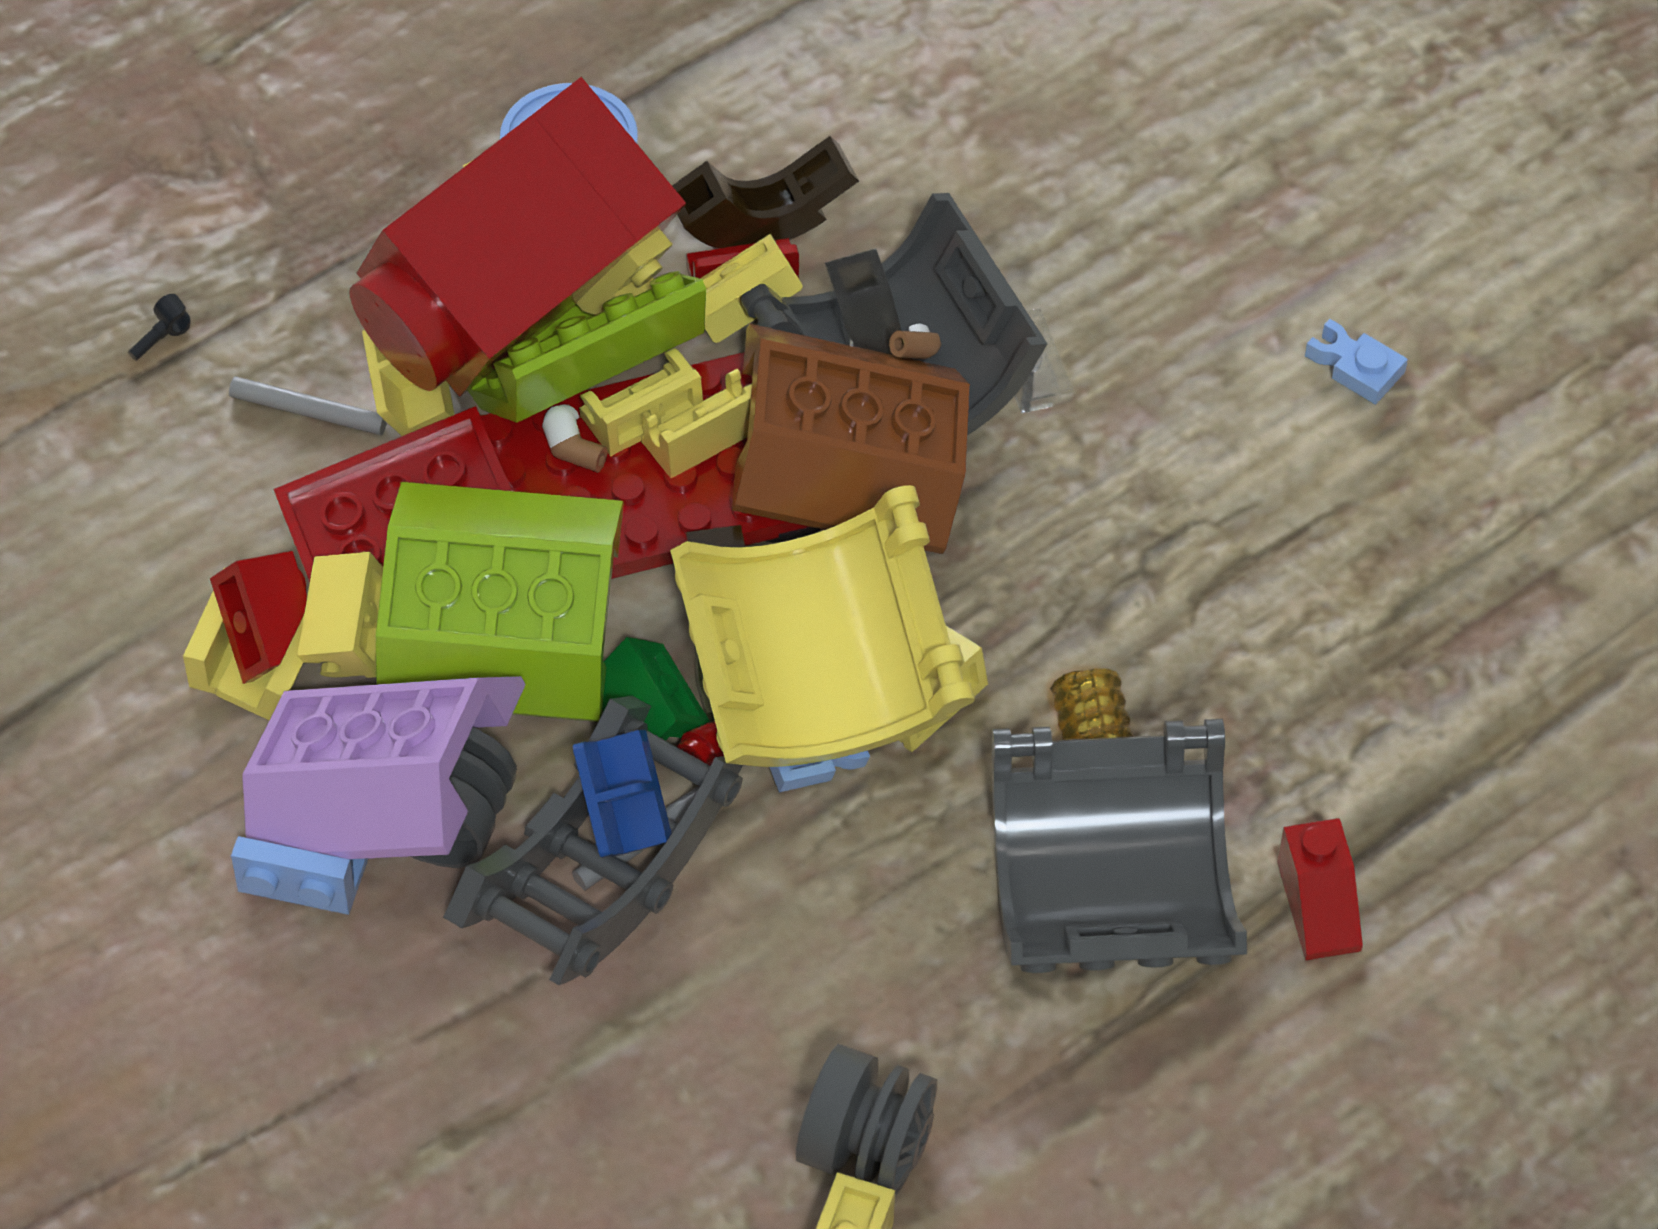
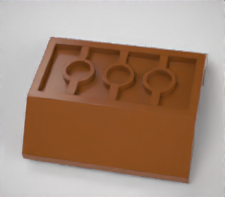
M749 324L746 329L743 374L753 376L748 440L735 465L732 510L826 530L874 508L887 491L900 486L910 485L916 488L920 505L916 508L918 520L926 524L930 542L924 546V550L943 554L948 544L966 473L970 384L955 368L909 358H899L891 354Z

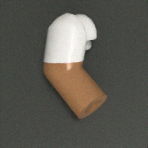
M920 323L911 325L909 331L894 332L889 341L890 351L895 357L926 361L933 357L941 347L939 334L930 332L926 325Z
M566 404L551 407L544 417L543 430L552 455L597 473L600 472L607 458V447L581 438L576 422L580 417L575 408Z

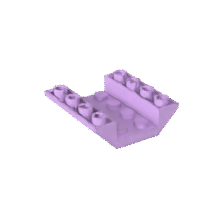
M486 677L284 691L242 774L246 838L346 859L449 855L468 813V809L449 780L450 775L472 727L482 728L508 725L526 685L522 677Z

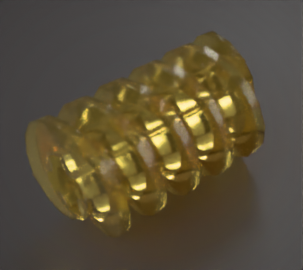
M1098 668L1073 671L1062 675L1054 681L1050 690L1054 694L1053 705L1058 713L1057 723L1062 731L1061 740L1134 737V733L1128 728L1130 715L1123 709L1126 704V698L1120 690L1122 680L1116 671Z

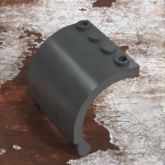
M932 193L911 233L901 246L874 270L850 284L826 293L798 297H781L766 284H759L741 297L743 307L750 317L758 319L757 325L891 355L893 354L889 348V341L894 332L909 331V327L914 324L926 325L930 332L939 334L941 347L933 357L923 362L955 368L970 384L967 435L989 421L1010 402L1024 385L1048 345L950 193Z
M1205 719L1204 725L1184 726L1182 720L1164 721L1163 735L1072 740H1052L1050 726L1032 727V733L1011 734L1010 728L992 729V797L997 887L1004 944L1011 966L1021 965V970L1028 973H1046L1056 970L1057 963L1079 962L1080 968L1085 970H1106L1115 967V961L1138 960V965L1157 968L1172 965L1173 958L1196 957L1198 963L1219 965L1231 962L1232 955H1247V931L1236 913L1227 860L1223 790L1225 754L1223 719ZM1204 748V760H1184L1185 749ZM1032 756L1033 767L1011 768L1012 757Z

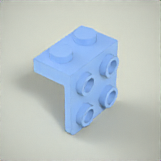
M240 836L237 837L231 854L238 892L347 915L350 914L368 858L346 859Z

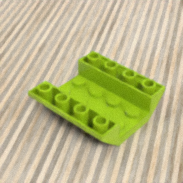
M680 271L663 274L650 282L651 289L635 297L632 293H627L606 301L603 304L604 311L597 315L583 312L576 305L537 337L511 346L507 350L509 356L493 363L495 370L468 392L481 410L494 415L497 414V416L517 423L703 334L705 330L706 287L703 279L681 274Z
M401 482L387 531L376 628V685L467 678L522 677L526 685L512 715L599 722L602 716L607 669L603 661L613 558H618L624 502L608 499Z

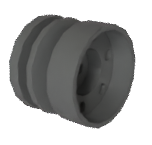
M472 727L450 775L449 780L468 809V813L449 855L410 857L449 868L466 867L482 858L495 829L496 814L504 808L507 793L512 789L517 774V765L512 756L493 737Z
M837 1044L824 1063L807 1104L798 1135L796 1161L836 1175L848 1162L851 1154H856L855 1178L871 1183L880 1168L878 1185L895 1190L896 1197L903 1188L910 1172L917 1166L926 1147L934 1120L933 1108L937 1093V1079L919 1073L907 1092L909 1069L897 1065L888 1075L882 1087L876 1086L879 1070L878 1058Z

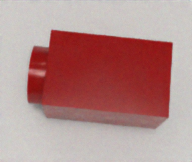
M580 77L384 228L357 271L361 279L350 287V300L368 336L385 358L405 378L426 391H433L444 381H447L457 395L461 397L495 370L493 363L509 356L507 350L511 346L537 337L576 306L578 300L628 252L658 230L663 232L686 202L586 81Z

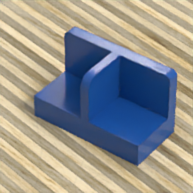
M636 730L600 741L573 744V752L600 857L621 856L665 844L672 832L646 730Z

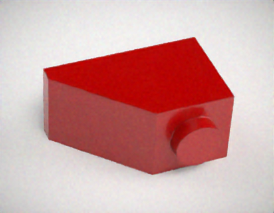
M293 551L238 560L210 578L243 684L255 681L281 664L304 616L307 601L306 581L303 573L298 569Z
M1340 818L1283 827L1277 864L1305 961L1362 952L1363 942L1355 868Z

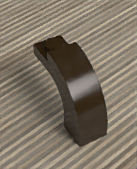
M829 136L784 169L761 179L749 181L730 179L720 173L708 161H705L672 186L686 202L677 214L684 229L702 243L720 249L757 243L769 234H771L774 240L786 238L791 240L812 230L827 220L822 208L857 184L859 179L840 144Z

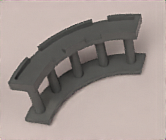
M634 696L610 699L588 741H600L636 730H646L653 760L700 786L680 822L677 823L668 818L672 834L655 858L642 873L614 856L600 857L595 845L578 836V829L589 815L579 776L564 798L553 793L540 811L525 826L524 835L529 838L514 850L504 845L490 856L466 866L443 918L462 929L477 924L484 919L491 921L495 918L560 956L549 979L550 981L561 985L579 976L588 977L597 967L598 963L614 951L650 912L657 914L665 907L673 891V882L701 843L721 807L729 806L738 795L743 782L742 777L739 776L743 765L728 764L725 761V757L721 756L715 757L710 766L647 731L648 725L644 721L651 708L650 705ZM567 856L626 891L606 910L601 912L542 878L540 874L556 857L563 859ZM529 896L579 926L573 927L571 933L568 934L512 900L516 897L526 899Z

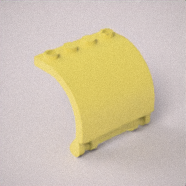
M900 486L884 493L874 508L832 528L805 537L769 545L733 548L687 541L670 550L676 570V584L682 593L689 620V634L696 647L703 673V688L710 700L717 727V741L723 751L726 763L759 767H781L841 758L881 747L916 734L952 717L951 713L975 701L970 682H964L960 666L964 664L960 645L951 644L924 550V546L930 542L926 524L918 520L916 508L920 505L914 486Z

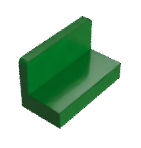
M626 637L604 661L607 669L603 712L610 699L634 696L651 706L644 721L648 725L647 731L665 741L669 737L682 738L684 733L710 722L664 644Z

